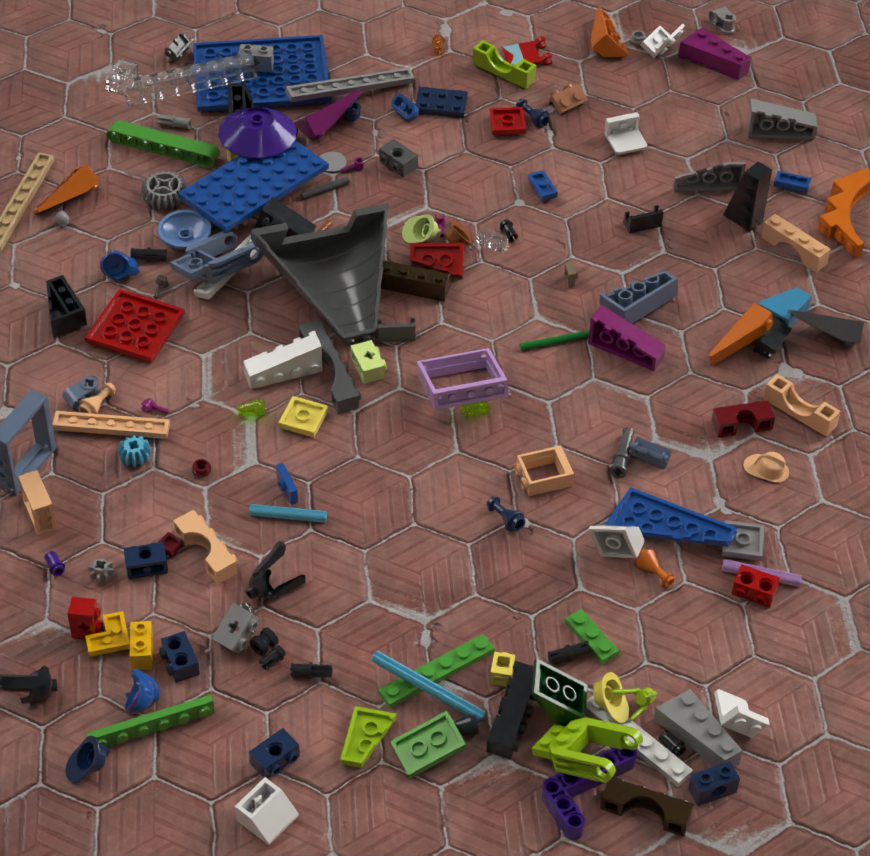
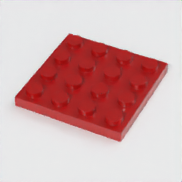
M119 289L85 336V342L152 363L185 315V309Z

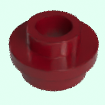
M198 459L192 465V473L197 477H205L211 473V465L205 459Z

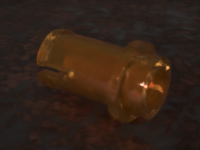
M435 35L432 38L435 55H439V50L440 55L444 53L443 44L445 39L442 35Z

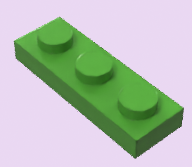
M582 609L565 618V624L581 642L588 641L591 653L602 665L619 655L618 648Z

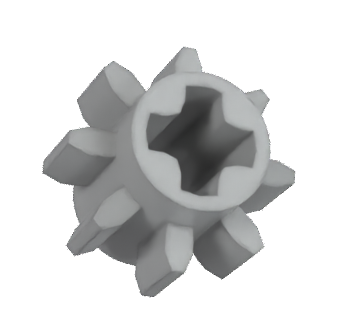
M105 558L94 560L93 566H88L90 579H95L98 584L109 582L110 576H114L112 562H107Z

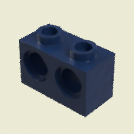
M185 631L161 638L162 647L159 648L162 660L166 659L167 672L169 676L173 675L176 683L200 675L199 662Z

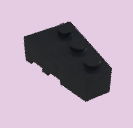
M272 197L262 208L254 228L287 223L288 232L285 237L314 232L316 225Z
M64 275L47 280L46 285L53 337L87 325L85 309Z

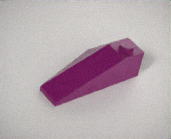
M361 89L295 122L294 125L309 139L313 137L318 139L324 136V131L330 129L350 106L351 102L355 101L362 93Z

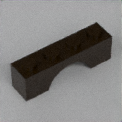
M612 777L607 782L602 795L600 809L622 816L630 809L646 808L658 815L664 831L685 837L694 804L689 803L685 799H677L668 796L666 793L656 792L642 785H635L621 778Z

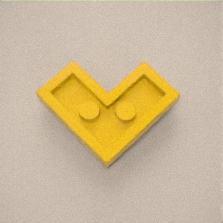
M123 611L103 615L106 632L85 636L89 657L130 649Z

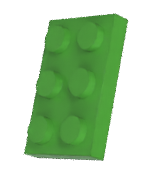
M448 711L437 715L390 741L410 779L467 748Z

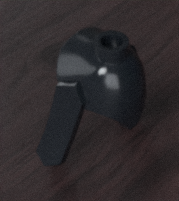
M278 541L266 558L253 571L249 580V587L245 590L249 598L253 600L256 597L276 599L289 590L306 583L305 575L301 574L277 586L275 589L270 585L269 577L272 572L268 568L284 555L286 550L285 543Z
M45 665L30 675L0 674V688L30 689L27 697L20 698L22 704L42 701L48 698L52 692L58 691L57 680L51 679L49 668Z

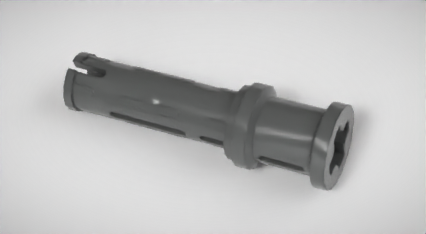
M628 427L622 430L618 451L613 456L614 463L610 468V474L615 478H624L627 475L626 467L630 463L629 451L635 433L632 428H630L629 433H627Z

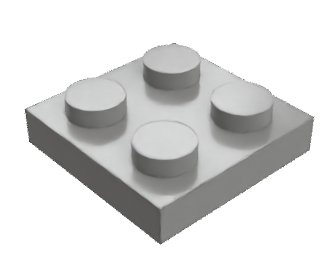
M724 520V523L737 527V534L729 547L722 546V556L762 561L764 525Z

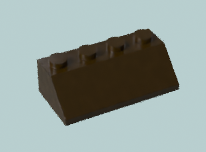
M383 260L380 288L445 302L454 275Z

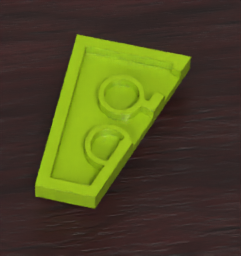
M355 706L340 758V764L362 768L397 719V714Z

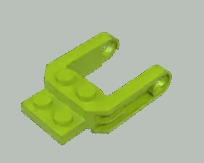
M584 717L570 721L566 727L554 724L532 747V752L534 756L551 759L556 772L606 783L616 773L614 764L606 758L580 753L584 747L591 742L618 749L636 750L642 744L643 737L633 727ZM627 736L632 737L635 743L631 742ZM600 767H603L608 774L603 773Z

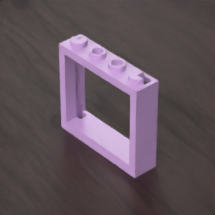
M489 348L417 361L418 378L434 410L508 397V380ZM486 368L492 377L489 380L435 389L430 380L433 377Z

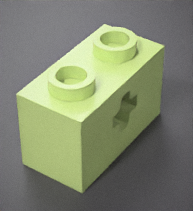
M372 340L351 345V360L363 384L384 379L387 365L385 360L381 359L379 348L374 346Z

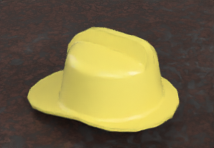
M608 672L602 680L593 684L594 700L599 707L607 710L615 721L623 723L629 716L628 702L624 694L611 693V690L622 689V685L615 673Z

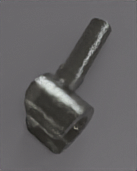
M159 275L156 279V284L159 286L153 296L155 299L158 298L163 288H167L169 285L167 277Z

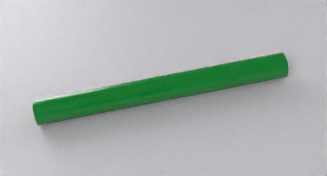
M590 330L520 343V350L589 338Z

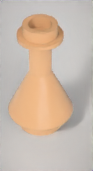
M104 383L102 385L103 390L97 396L81 399L79 402L80 406L78 407L79 412L98 414L102 401L108 395H115V386L112 383Z

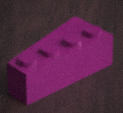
M700 28L680 42L679 58H689L692 63H702L710 70L718 69L720 70L719 73L737 80L749 73L750 56L703 28Z
M600 305L591 317L588 344L649 370H656L665 355L666 345L603 305Z

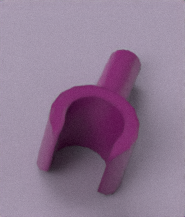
M357 157L354 160V164L341 168L340 171L341 173L353 169L361 171L364 167V162H362V158Z
M443 214L442 218H438L435 215V222L441 230L440 237H444L445 215Z
M147 398L141 403L143 405L141 409L146 413L151 409L166 414L169 412V409L156 405L151 398Z

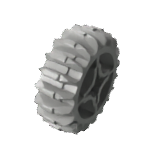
M162 170L160 173L155 172L154 175L149 174V177L145 178L141 185V195L147 206H152L153 209H174V206L179 207L180 203H184L179 199L178 193L188 186L182 175H177L176 172L171 173L170 170L168 172Z

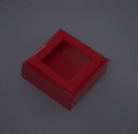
M167 532L158 542H164L165 553L171 558L184 546V540L170 532Z

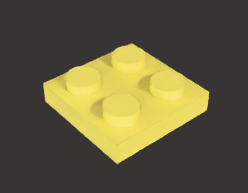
M292 396L278 422L279 428L314 438L328 412V406Z

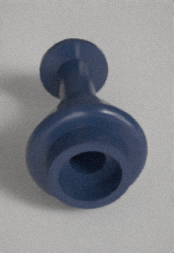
M520 99L516 103V107H523V110L530 115L535 127H545L549 123L550 116L547 110L531 108L527 105L526 99Z
M491 497L487 501L488 510H496L502 516L507 531L517 532L523 528L525 519L522 511L504 508L500 504L501 501L498 497Z

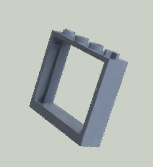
M30 390L0 424V488L5 492L8 491L17 495L21 491L18 476L35 470L38 471L57 448L48 396ZM31 419L35 444L14 467L9 444Z

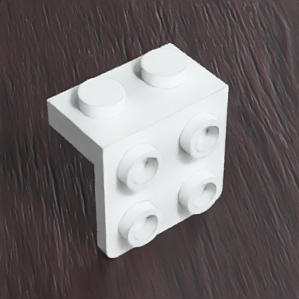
M685 25L679 26L671 35L659 26L640 46L653 58L658 54L661 56L667 50L666 46L670 48L676 41L674 38L678 39L681 36Z
M638 112L606 118L604 134L615 154L621 155L647 149V143L638 129L640 120Z
M720 689L714 692L721 726L753 738L770 726L768 718L750 711L744 699Z

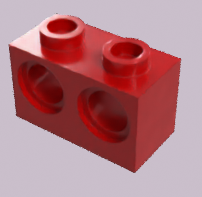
M741 564L734 580L731 594L770 608L778 590L780 577Z

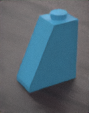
M796 287L764 299L758 305L772 312L773 320L776 318L787 326L792 327L799 319L788 314V310L806 312L810 308L812 295Z

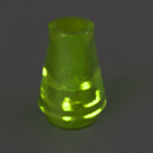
M257 398L237 405L239 416L262 417V414H266L264 399Z
M481 401L461 405V414L466 415V417L489 414L490 411L489 402Z

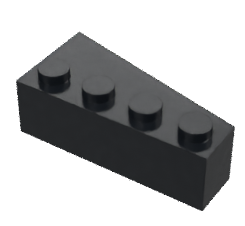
M759 161L747 169L723 216L749 232L760 225L764 219L772 169Z

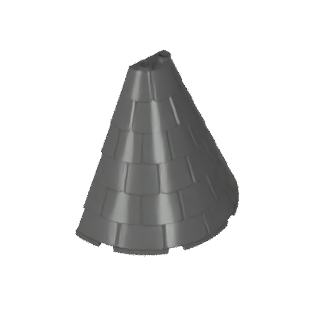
M388 203L354 210L347 226L285 237L288 232L287 223L252 229L251 240L254 246L327 322L331 329L344 341L346 346L353 345L357 341L362 340L366 342L373 339L372 335L377 332L380 287L383 274L382 265L388 226Z

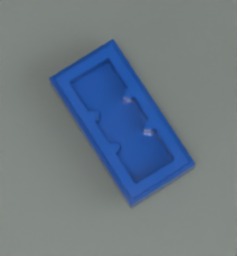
M778 171L774 186L808 193L811 178Z
M283 463L277 464L276 474L279 489L281 492H285L291 505L296 504L298 501L297 488Z

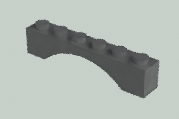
M320 319L298 325L299 337L301 339L308 337L310 332L315 331L320 341L322 360L329 366L334 375V382L331 387V402L337 414L358 409L359 400H361L360 391L355 389L352 376L348 375L346 364H342L340 353L338 350H335L333 339L328 337L326 326L322 325Z

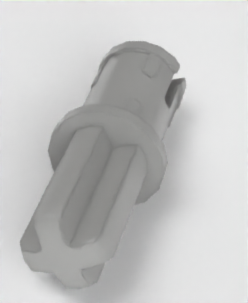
M158 115L157 117L158 124L172 126V128L190 129L191 127L190 118H181L176 115Z

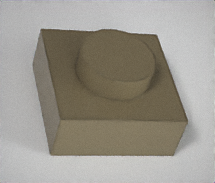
M572 261L565 262L564 277L567 287H575V279H578V270L574 268Z

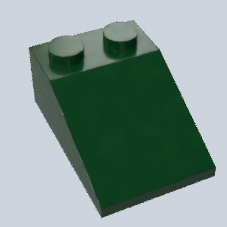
M536 658L534 660L531 695L554 723L566 727L570 721L586 717L588 685Z

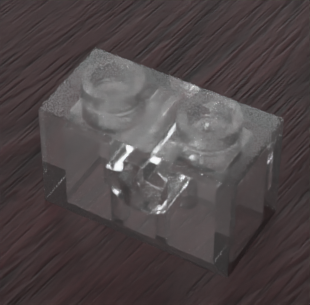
M120 58L104 77L106 91L124 96L139 77L138 63Z

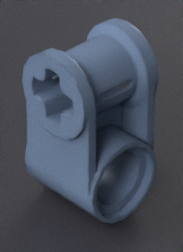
M92 376L85 377L80 382L65 389L62 397L73 410L79 411L78 407L80 406L79 402L81 399L97 396L100 393L99 388H97L98 381Z

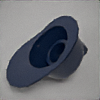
M92 735L86 737L68 759L66 764V777L68 780L78 782L89 772L100 771L104 767L106 758L110 753L109 748L98 743L96 737Z

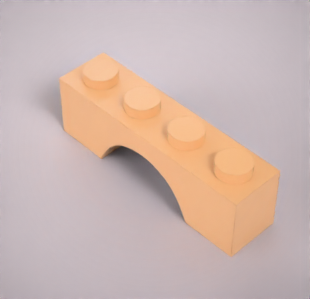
M776 214L764 222L761 238L774 246L780 242L790 244L799 253L802 264L816 273L828 264L831 249Z
M779 374L775 375L766 384L765 401H769L770 404L826 437L837 427L840 410L826 402L821 405H811L805 402L796 393L793 383Z
M192 510L173 520L174 533L178 538L184 540L185 546L200 545L209 550L210 553L205 559L206 572L217 585L238 574V560L236 556L229 553L225 543L219 541L215 531L212 528H208L201 515L198 516Z

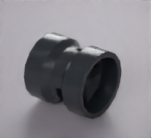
M265 627L259 636H254L249 642L255 653L259 656H264L269 648L279 643V640L270 628Z

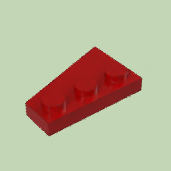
M411 243L410 261L411 263L443 273L453 274L463 279L464 243Z

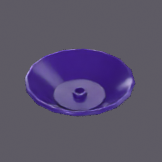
M252 107L238 110L227 116L219 126L218 137L222 145L235 155L250 159H265L278 156L287 151L296 140L297 129L292 120L282 112L270 108Z

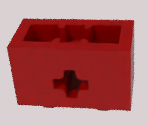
M72 597L67 612L71 637L86 640V635L101 633L103 620H100L101 608H98L97 599Z

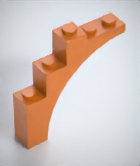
M867 168L833 181L832 196L827 198L824 211L826 214L820 216L818 229L828 239L835 237L855 258L861 256L864 243L858 237L851 224L850 210L857 201L870 193V171Z

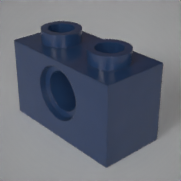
M164 542L123 548L128 579L168 573Z
M284 728L249 751L250 764L263 778L266 777L267 779L271 776H276L280 773L281 769L288 764H293L300 757L299 744Z
M729 761L691 774L688 789L697 806L737 793L740 777Z

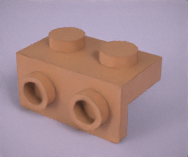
M578 83L573 86L572 84L567 85L563 88V91H554L550 94L547 103H553L559 115L586 103L588 99Z

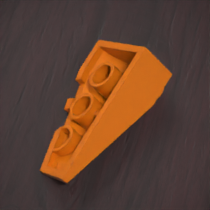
M600 6L596 11L590 39L591 49L602 57H626L628 52L625 44L620 43L621 37L616 32V27L611 17Z
M87 164L79 166L61 182V185L52 191V196L46 197L32 212L36 214L87 191L92 192L98 186L96 183L100 179Z
M754 302L709 353L710 364L712 366L716 365L761 337L766 331H769L774 323L772 312Z

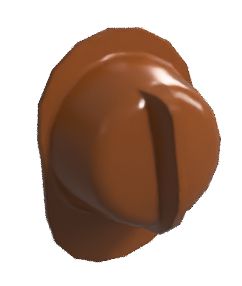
M452 219L450 228L445 235L449 243H464L465 247L469 244L472 245V236L461 223Z

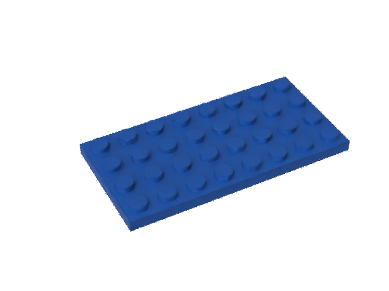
M295 140L287 151L278 156L265 159H250L238 156L178 193L179 199L216 226L228 232L260 212L272 197L279 200L329 169V163Z

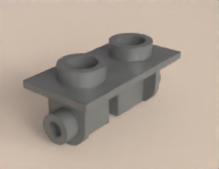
M185 33L178 34L165 49V55L170 58L168 63L173 60H179L183 56L182 52L187 51L191 47L190 43L194 38L188 40Z

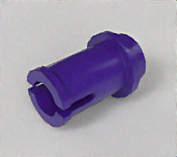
M55 551L47 552L44 559L50 567L49 572L54 576L62 575L65 571L64 563L60 562Z

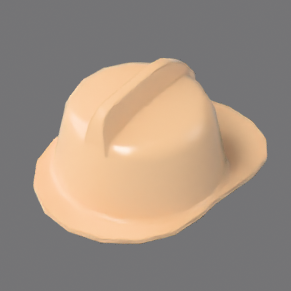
M779 453L754 454L744 460V470L754 477L774 483H781L789 476L786 462Z

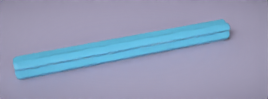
M380 651L374 653L371 660L373 663L461 713L469 714L470 716L475 715L477 722L483 719L485 715L484 710Z

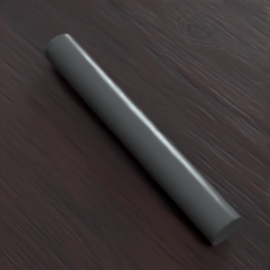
M344 177L302 192L300 195L302 199H306L348 184L350 180L348 177Z

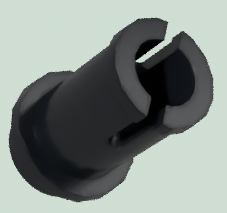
M508 219L501 221L500 230L504 232L509 242L515 241L512 236L517 239L518 235L513 228L512 221Z
M280 645L273 646L272 650L259 660V664L263 663L261 667L264 670L268 671L275 663L284 659L286 652Z
M665 730L660 734L659 741L668 747L671 753L681 756L685 752V743L682 740L679 741L669 730Z

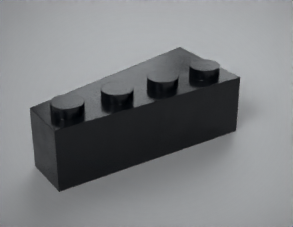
M518 661L514 662L513 678L509 677L505 697H502L500 702L499 715L495 716L487 739L486 752L507 759H511L513 753L518 752L521 743L519 737L526 732V720L531 718L534 710L532 704L536 701L531 695L534 666Z

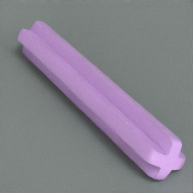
M726 559L722 564V571L738 574L741 564L780 577L779 583L799 587L802 581L801 575Z

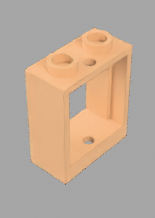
M561 445L517 455L514 470L516 475L520 476L521 487L523 490L526 489L528 496L573 486L574 472ZM552 463L555 464L559 475L531 481L527 469Z
M35 470L18 476L23 503L37 535L57 529L52 502L38 471Z

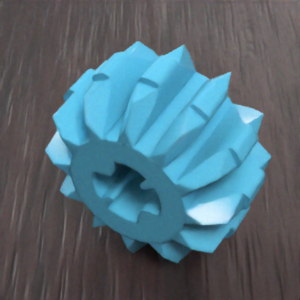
M135 435L132 438L126 436L125 441H120L118 455L121 463H125L127 467L132 464L135 468L138 464L143 466L144 462H149L151 448L148 440H144L142 436L138 438Z

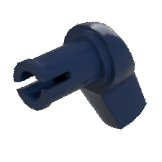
M356 100L351 102L344 113L346 120L354 122L360 117L361 105Z

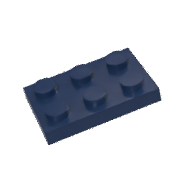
M419 87L415 103L419 109L418 114L464 118L468 91Z

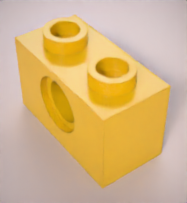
M152 621L130 622V662L132 671L136 668L139 670H153Z

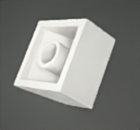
M605 525L589 527L601 557L637 558L645 541L639 527Z

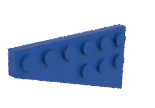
M632 487L629 488L605 524V526L639 527L645 538L729 547L737 534V527Z

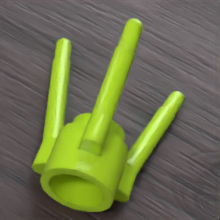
M651 688L611 690L612 694H635V701L640 705V708L630 717V721H633L646 710L648 705L655 701L657 692Z

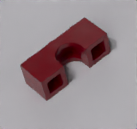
M757 401L714 408L711 421L717 437L720 438L736 435L738 423L741 422L750 424L754 432L773 430L775 415L769 401Z

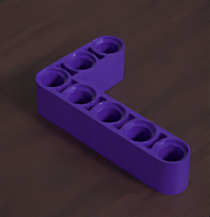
M612 748L597 756L606 758L614 764L616 773L613 778L635 767L637 749ZM600 767L603 773L608 774L603 767ZM558 773L543 782L542 801L568 839H580L585 825V818L572 798L603 784V782L565 773Z

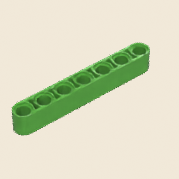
M116 120L106 133L107 138L114 143L205 167H212L221 153L220 149L213 144L121 120Z

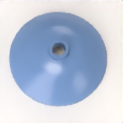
M193 210L172 212L166 215L158 225V235L161 241L172 248L186 250L187 246L210 237L212 230L210 221L199 212Z

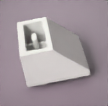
M266 777L235 806L236 821L268 845L299 816V813L282 789Z

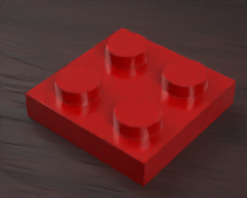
M523 107L489 109L493 135L526 134Z

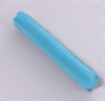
M250 504L249 506L250 516L325 523L327 520L326 511Z

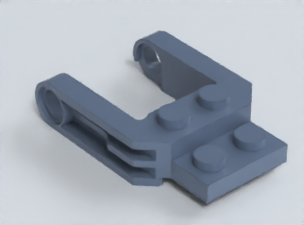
M222 231L187 246L185 250L186 255L170 262L171 269L190 280L198 279L200 276L207 280L222 279L259 262L263 254L254 244L215 258L214 256L234 248L237 244V236L233 232ZM230 236L229 243L225 244V238ZM255 249L256 254L251 258L250 253Z

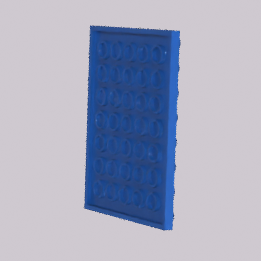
M323 35L193 43L198 112L228 110L229 83L246 84L254 107L331 103V96L291 102L285 92L286 86L329 80ZM240 45L272 46L274 50L272 73L239 70L238 53Z

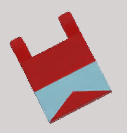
M540 36L534 41L502 47L505 58L510 64H518L522 59L535 65L541 63L545 65L552 64V54L550 52L539 56L537 48L543 49L546 47L544 36Z

